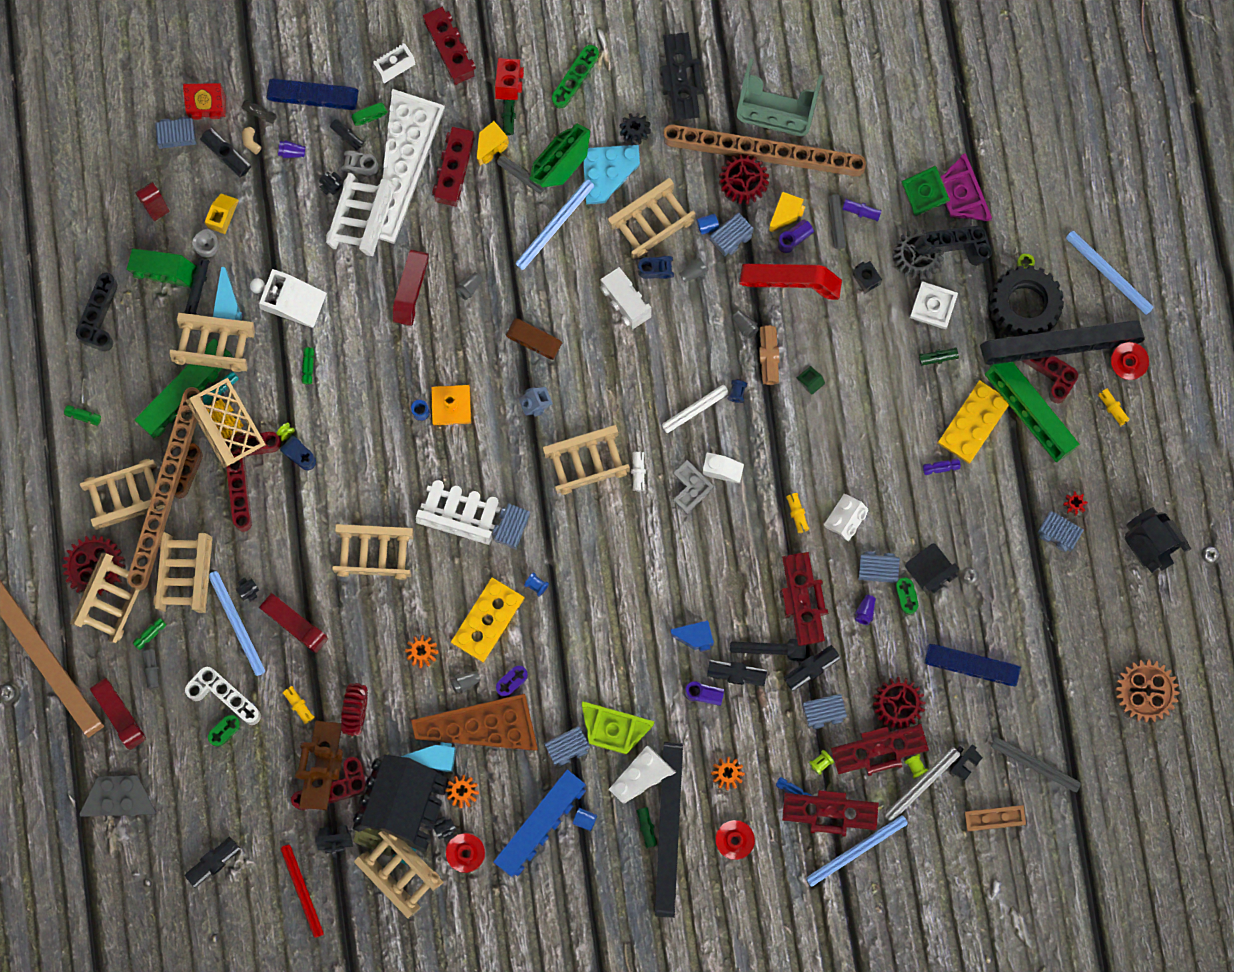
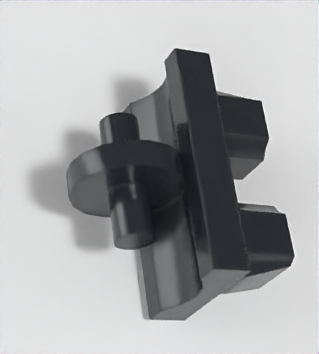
M972 744L963 756L960 755L956 759L959 762L949 773L951 776L954 777L956 775L964 781L968 778L971 771L964 766L965 762L968 760L974 766H977L983 758L976 751L977 747ZM961 746L957 748V751L960 754L964 750Z
M346 825L337 827L336 835H330V829L327 827L319 828L318 837H315L318 850H325V854L332 853L333 859L338 858V852H345V847H353L351 833H349Z

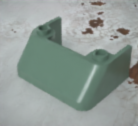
M750 58L743 80L737 118L744 123L797 136L807 135L811 127L823 76L819 75L815 91L810 89L803 90L798 100L762 91L763 81L759 77L751 75L754 59Z

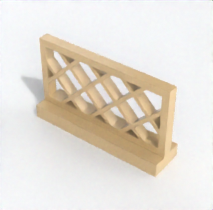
M228 378L186 400L223 468L266 445ZM223 384H226L229 389L228 397L217 394L219 387ZM205 394L214 396L211 406L204 405L200 397ZM216 397L227 400L224 410L214 408ZM229 401L237 403L239 407L237 414L227 411ZM213 410L223 413L221 423L214 422L211 418ZM226 414L236 417L234 427L223 424ZM239 418L247 421L248 427L246 431L236 428ZM222 427L233 430L230 440L222 437ZM235 431L245 434L243 444L233 441ZM248 435L256 437L259 444L255 447L246 445ZM232 444L242 447L240 455L235 458L230 451Z

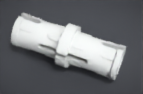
M633 452V469H631V474H633L632 491H645L644 474H646V469H644V452Z

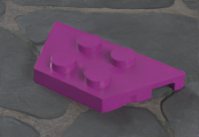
M964 153L941 176L950 201L944 204L950 217L991 221L992 216L967 155Z

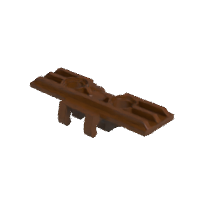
M316 721L312 742H302L300 745L302 749L298 771L295 772L296 778L304 779L300 808L327 810L332 780L339 779L343 750L338 749L341 737V723ZM323 744H329L330 748L320 746ZM310 751L316 755L315 767H312L311 771H306ZM315 780H322L323 785L321 787H313Z

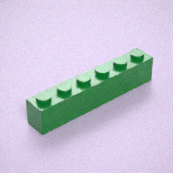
M215 338L206 346L205 354L216 356L218 341ZM225 348L223 357L233 358L232 354ZM188 364L135 419L136 423L153 439L156 436L160 437L165 432V427L169 423L175 422L185 390L194 387L200 392L206 389L205 386L209 382L215 381L219 376L218 373L223 368Z
M1014 362L994 364L984 374L1056 463L1068 456L1080 445Z

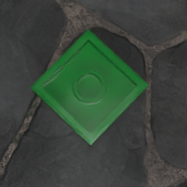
M936 166L901 181L915 216L950 201Z

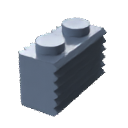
M184 116L174 121L161 119L160 122L155 123L159 149L197 144L195 123L192 118Z
M738 212L710 235V241L724 256L727 254L732 255L737 251L738 245L741 242L746 243L752 238L753 227Z
M508 504L507 508L503 507L499 516L502 519L500 525H496L492 533L495 536L494 541L516 550L530 517V512Z
M1050 510L1037 533L1040 534L1039 537L1042 540L1056 543V547L1059 550L1071 552L1084 529Z
M867 551L861 554L858 580L897 583L900 558L895 557V554L892 553L876 556L875 552Z
M841 694L802 704L808 727L812 726L813 729L824 727V723L832 722V725L842 723L843 719L847 717Z
M580 726L544 743L554 765L557 766L559 764L560 767L570 763L572 757L577 756V758L588 754L587 750L590 749Z

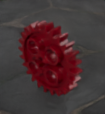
M93 535L92 540L85 536V542L78 539V546L71 544L73 551L67 550L70 556L63 557L67 564L62 565L63 568L67 569V571L63 572V575L69 576L65 581L67 583L73 582L70 588L75 589L77 587L76 592L78 594L82 591L84 593L88 582H83V576L85 574H91L92 576L94 570L90 567L93 566L94 562L97 564L99 560L97 559V553L104 550L105 553L113 556L111 560L113 564L126 568L124 564L120 563L125 558L119 556L122 551L120 549L116 550L118 545L116 543L111 545L112 541L110 539L105 541L103 536L97 540L95 535ZM85 555L87 557L86 562L79 564L78 559ZM111 571L107 577H104L105 582L116 586L115 582H122L118 578L120 575ZM102 588L97 591L101 597H103L104 591Z

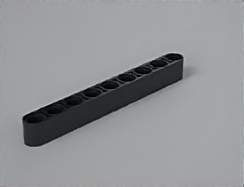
M1132 320L989 340L983 342L980 345L984 363L986 365L1116 348L1127 342L1139 344L1145 340L1140 321Z
M664 742L663 760L676 773L662 779L655 917L675 918L683 743Z

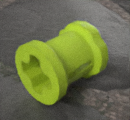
M822 750L815 760H810L808 763L820 776L822 774L821 771L830 764L833 765L834 761L825 750Z
M920 754L904 761L910 767L913 779L928 771V768L924 767L920 759Z

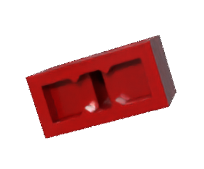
M498 58L495 99L518 100V93H522L523 86L520 78H524V67H521L520 59Z

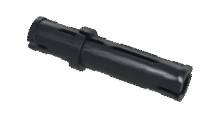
M198 258L195 274H192L193 282L184 311L186 314H197L203 285L207 281L206 273L210 263L207 259L202 260V258Z

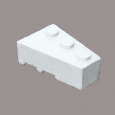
M620 267L600 279L602 293L605 296L609 295L612 300L610 302L615 311L619 310L623 315L621 319L626 326L630 325L633 330L651 318V306L643 302L641 299L642 295L639 291L636 292L632 282Z

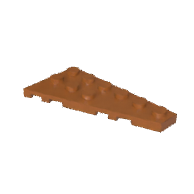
M525 694L411 720L416 740L538 751Z

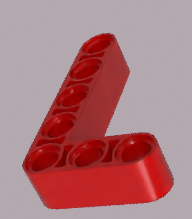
M742 264L739 284L746 287L812 288L826 299L839 300L842 279L827 267L821 265Z

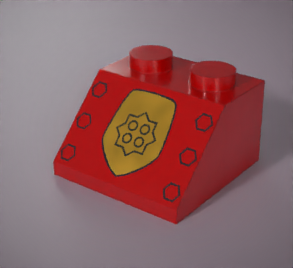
M221 83L183 84L185 111L189 118L200 120L202 117H209L210 119L226 117V95Z

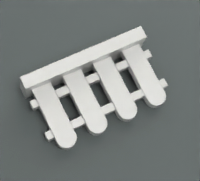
M440 480L434 481L432 487H427L426 491L429 492L426 504H421L420 509L422 510L418 509L416 523L490 545L492 531L495 528L492 522L495 513H500L501 507H498V499L496 497H490L484 503L480 501V494L476 491L471 492L468 497L461 496L462 489L459 486H453L450 492L444 491V484ZM441 496L448 498L444 510L437 508ZM459 501L466 503L462 515L456 513ZM477 507L484 509L481 520L474 519Z

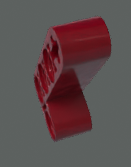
M153 182L135 192L154 222L170 212Z
M415 250L409 251L394 300V323L408 326L413 325L416 311L415 305L427 269L429 253Z
M1055 356L1044 357L1040 361L1033 359L1022 361L1055 382L1049 392V398L1056 404H1060L1066 399L1078 379L1077 370ZM1054 364L1057 367V370H1049L1048 365ZM1070 374L1073 377V381H1067L1064 375ZM1054 390H1061L1063 392V396H1056Z
M270 593L259 606V609L315 654L327 642L328 637L321 630L311 625L273 593Z
M104 678L90 688L127 749L132 750L147 740L107 678Z
M349 757L344 761L343 767L346 778L332 782L328 804L365 793L366 777L363 765L357 758ZM351 762L358 763L356 771L351 772L348 770ZM355 781H362L363 786L360 790L353 789ZM337 786H343V793L339 796L335 795L334 789ZM302 790L295 792L291 797L292 805L298 810H307L300 808V804L296 803L302 795Z

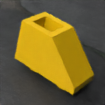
M495 121L479 132L477 162L480 166L483 163H489L497 152L501 153L508 147V137Z
M220 194L212 203L205 219L207 228L226 234L239 200Z

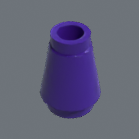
M287 140L280 141L278 156H283L282 158L304 157L306 146Z
M865 595L854 614L856 622L869 625L873 621L875 597Z

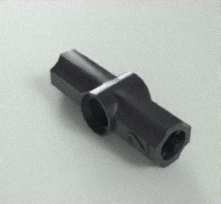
M212 128L202 134L200 140L239 178L249 172L251 165ZM224 150L230 151L227 156L221 155Z
M830 645L817 655L807 658L798 668L783 678L789 688L794 691L809 680L812 681L825 672V669L836 663L841 657L836 649Z
M710 660L707 677L727 680V682L732 684H750L764 687L767 670L748 667L746 664L738 662L725 663Z
M229 836L218 847L207 852L200 859V862L192 867L184 876L194 888H197L209 876L218 873L226 865L225 863L241 849Z

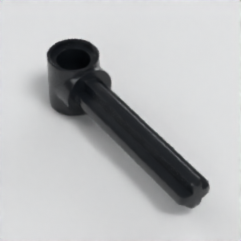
M789 639L788 644L735 641L730 643L731 653L787 655L788 660L791 661L806 660V645L798 646L797 639Z

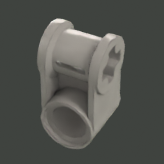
M349 150L345 151V162L341 168L343 172L373 176L378 172L379 165L373 155ZM368 162L374 163L370 168L365 167Z

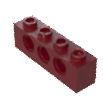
M442 6L424 14V23L454 85L474 77L476 66L472 58L468 59L466 55L468 50L465 43L461 44L458 39L461 36L457 27L453 28L451 24L453 19L450 12H445ZM442 26L447 27V30L444 32L438 31ZM449 42L455 44L451 48L446 47V44ZM457 58H461L463 60L459 64L453 62Z
M452 127L451 132H447L445 143H448L446 150L443 149L441 155L443 164L437 171L438 184H434L432 196H434L436 203L458 207L475 139L474 131ZM455 146L462 147L459 152H454L452 149ZM452 163L458 165L457 168L453 170L449 169L448 166ZM446 181H452L453 185L450 187H445L444 183Z

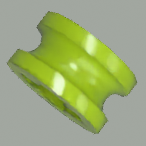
M1026 253L1022 254L1017 260V266L1022 265L1021 262H1023L1024 258H1027V261L1030 260L1031 263L1028 265L1034 266L1035 264L1034 257Z
M286 423L279 428L276 434L281 436L282 441H285L295 432V429L290 428V424Z

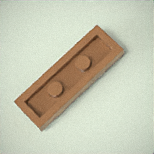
M1024 805L964 812L967 832L1026 825Z

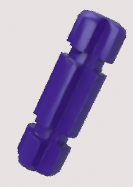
M958 458L951 459V461L934 462L932 465L931 463L924 464L923 473L924 475H930L932 472L941 473L950 471V469L958 470L961 464Z

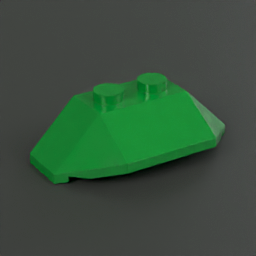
M576 123L572 128L558 134L534 161L529 178L530 181L542 188L563 185L587 157L591 131Z

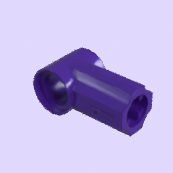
M803 219L790 230L783 232L778 241L779 250L783 253L792 252L795 246L814 233L812 225ZM788 239L792 244L785 245L782 241Z
M697 681L690 682L687 685L685 697L689 701H699L721 706L724 689L703 685ZM696 687L699 694L692 696L689 693V688Z

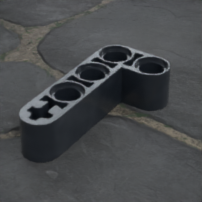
M980 226L931 231L925 233L915 242L916 251L922 255L965 250L968 261L974 266L982 264L992 254L986 232Z
M105 272L98 277L76 329V336L82 344L105 352L113 347L114 342L108 332L100 328L118 286L117 281L110 273ZM99 297L105 298L102 303H96V300ZM92 314H97V318L94 321H89V317ZM85 331H90V335L87 338H82V334ZM102 338H108L105 344H99Z

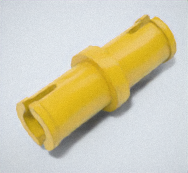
M1108 388L1103 390V393L1098 394V397L1106 405L1107 412L1113 415L1119 426L1124 425L1125 421L1128 422L1130 420L1120 407L1121 403L1115 400Z
M798 493L786 496L791 510L790 516L794 519L797 532L803 533V529L805 532L808 531L809 527L804 515L806 512L801 506Z
M293 686L283 692V695L292 705L291 709L297 712L304 724L309 723L308 721H312L315 718L305 705V700L299 697Z

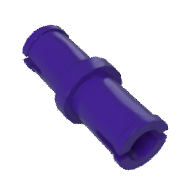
M845 199L842 210L857 214L860 218L863 216L877 222L882 211L866 206V203L862 202L860 204Z

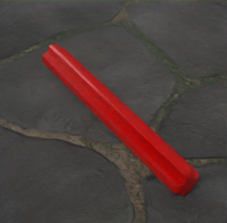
M289 844L282 846L280 850L314 938H318L324 935L293 850Z

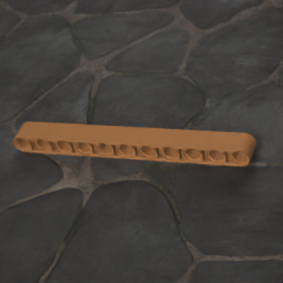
M668 125L664 129V142L671 147L738 158L742 154L744 159L749 154L750 160L756 156L757 161L855 177L861 176L866 166L865 158L857 154L679 125ZM669 133H675L677 135L675 138L667 137ZM693 136L695 140L689 142L685 138ZM712 139L714 142L708 145L704 143V140ZM724 142H730L732 146L726 148L722 144ZM749 145L750 149L745 151L741 146ZM767 148L769 152L763 154L760 152V149ZM786 151L788 155L782 157L778 152ZM804 154L806 158L800 160L797 158V155ZM822 157L825 161L819 163L815 160V158ZM841 160L843 164L837 166L834 164V161ZM859 163L862 167L856 169L852 166V164Z
M194 387L186 389L183 394L128 574V583L135 590H143L148 585L197 420L186 402L192 394L200 393ZM191 412L192 417L190 419H183L185 413ZM182 430H186V436L183 438H179L178 433ZM180 448L181 453L178 456H173V450ZM169 467H176L173 474H167ZM164 485H170L168 492H161V488ZM158 503L165 504L163 510H156V506ZM152 522H159V526L156 529H150ZM152 539L154 541L153 545L146 548L144 546L145 542ZM148 558L147 564L139 566L140 559ZM141 576L142 582L135 585L133 583L134 578Z
M0 580V616L88 738L102 729L104 724Z

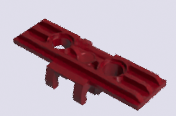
M809 552L782 556L788 588H783L780 592L781 597L784 598L786 608L784 611L785 618L793 615L798 646L825 642L821 616L828 615L829 613L828 609L825 608L821 586L823 581L814 580ZM802 575L806 581L804 584L798 585L794 581L795 577ZM814 587L818 609H811L808 588ZM810 615L812 620L804 622L801 616Z
M922 724L889 732L888 727L885 726L881 729L860 733L862 740L831 748L838 775L866 768L868 776H872V773L894 767L902 768L900 758L929 751ZM895 739L903 740L904 748L900 750L895 749L893 741ZM864 749L866 758L863 760L858 759L855 756L856 750ZM894 754V760L870 766L869 760L873 759V757Z
M818 790V796L785 793L782 821L811 824L810 833L842 834L843 837H846L847 827L877 830L879 803L846 799L845 792L838 793ZM808 804L816 806V813L814 815L806 813L805 807ZM847 808L854 809L856 812L855 818H846L845 810ZM816 818H836L837 820H842L843 824L842 826L816 824Z

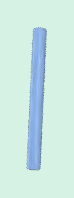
M586 179L516 261L515 264L520 269L524 270L594 188V184L590 180Z
M1071 231L1067 235L1066 239L1144 314L1147 315L1152 311L1153 306L1075 231Z
M214 571L209 574L213 588L255 675H262L265 673V669L219 573Z
M901 815L809 875L806 881L810 886H814L908 824L906 818Z

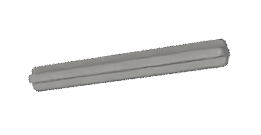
M954 747L946 752L885 812V816L890 821H894L960 756V753Z

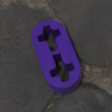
M523 666L512 668L496 684L498 695L509 697L526 682L528 678L527 670ZM515 671L524 672L522 674L523 679L517 678L515 681L512 680L516 676ZM509 682L512 683L508 687L509 692H500L502 689L501 684L507 685Z

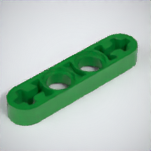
M588 45L583 48L554 91L552 103L556 108L561 109L568 105L598 61L599 51L596 46ZM594 51V57L590 56L587 63L585 61L587 59V52L591 53ZM578 65H583L586 70L584 73L579 74L575 71V68ZM568 80H573L576 85L574 88H567L565 83ZM564 90L566 92L563 96L564 102L560 101L558 103L556 97L560 98Z

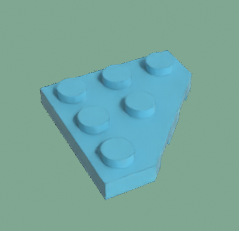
M639 145L588 148L587 157L583 161L585 180L588 179L594 184V188L586 196V204L606 203L616 189L618 190L628 179L627 177L639 167Z

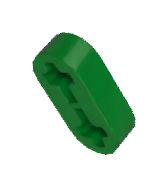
M377 103L355 112L351 118L355 126H361L385 116L387 110L384 103Z
M901 578L896 584L901 610L905 614L911 615L917 611L919 606L913 582L909 578ZM902 582L910 586L907 589V595H905L904 589L899 588ZM908 597H909L910 603H914V604H915V605L912 607V610H909L908 607L905 608V606H904V605L907 604V599H906V598H908Z
M234 715L226 716L209 732L208 741L215 747L224 745L240 729V720ZM229 720H236L234 723L236 727L234 729L230 727L226 731L224 730L228 727L229 724L227 722ZM223 731L224 733L220 736L221 741L213 742V735L215 733L219 735Z

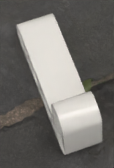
M211 667L202 668L185 687L186 695L193 701H200L209 691L213 692L249 725H255L261 719L259 710ZM212 672V680L204 681V675ZM221 685L227 686V691L224 694L218 693V688ZM199 687V694L192 696V688ZM235 698H241V704L238 707L232 706V701ZM245 708L254 714L255 717L253 719L243 711Z

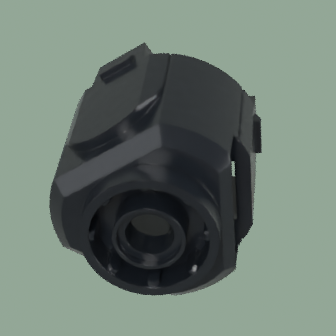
M1154 507L1142 512L1126 525L1129 531L1125 534V541L1143 568H1148L1151 573L1157 569L1163 571L1173 565L1174 562L1170 555L1180 547L1184 552L1191 550L1188 541L1175 522L1170 520L1166 513H1158Z

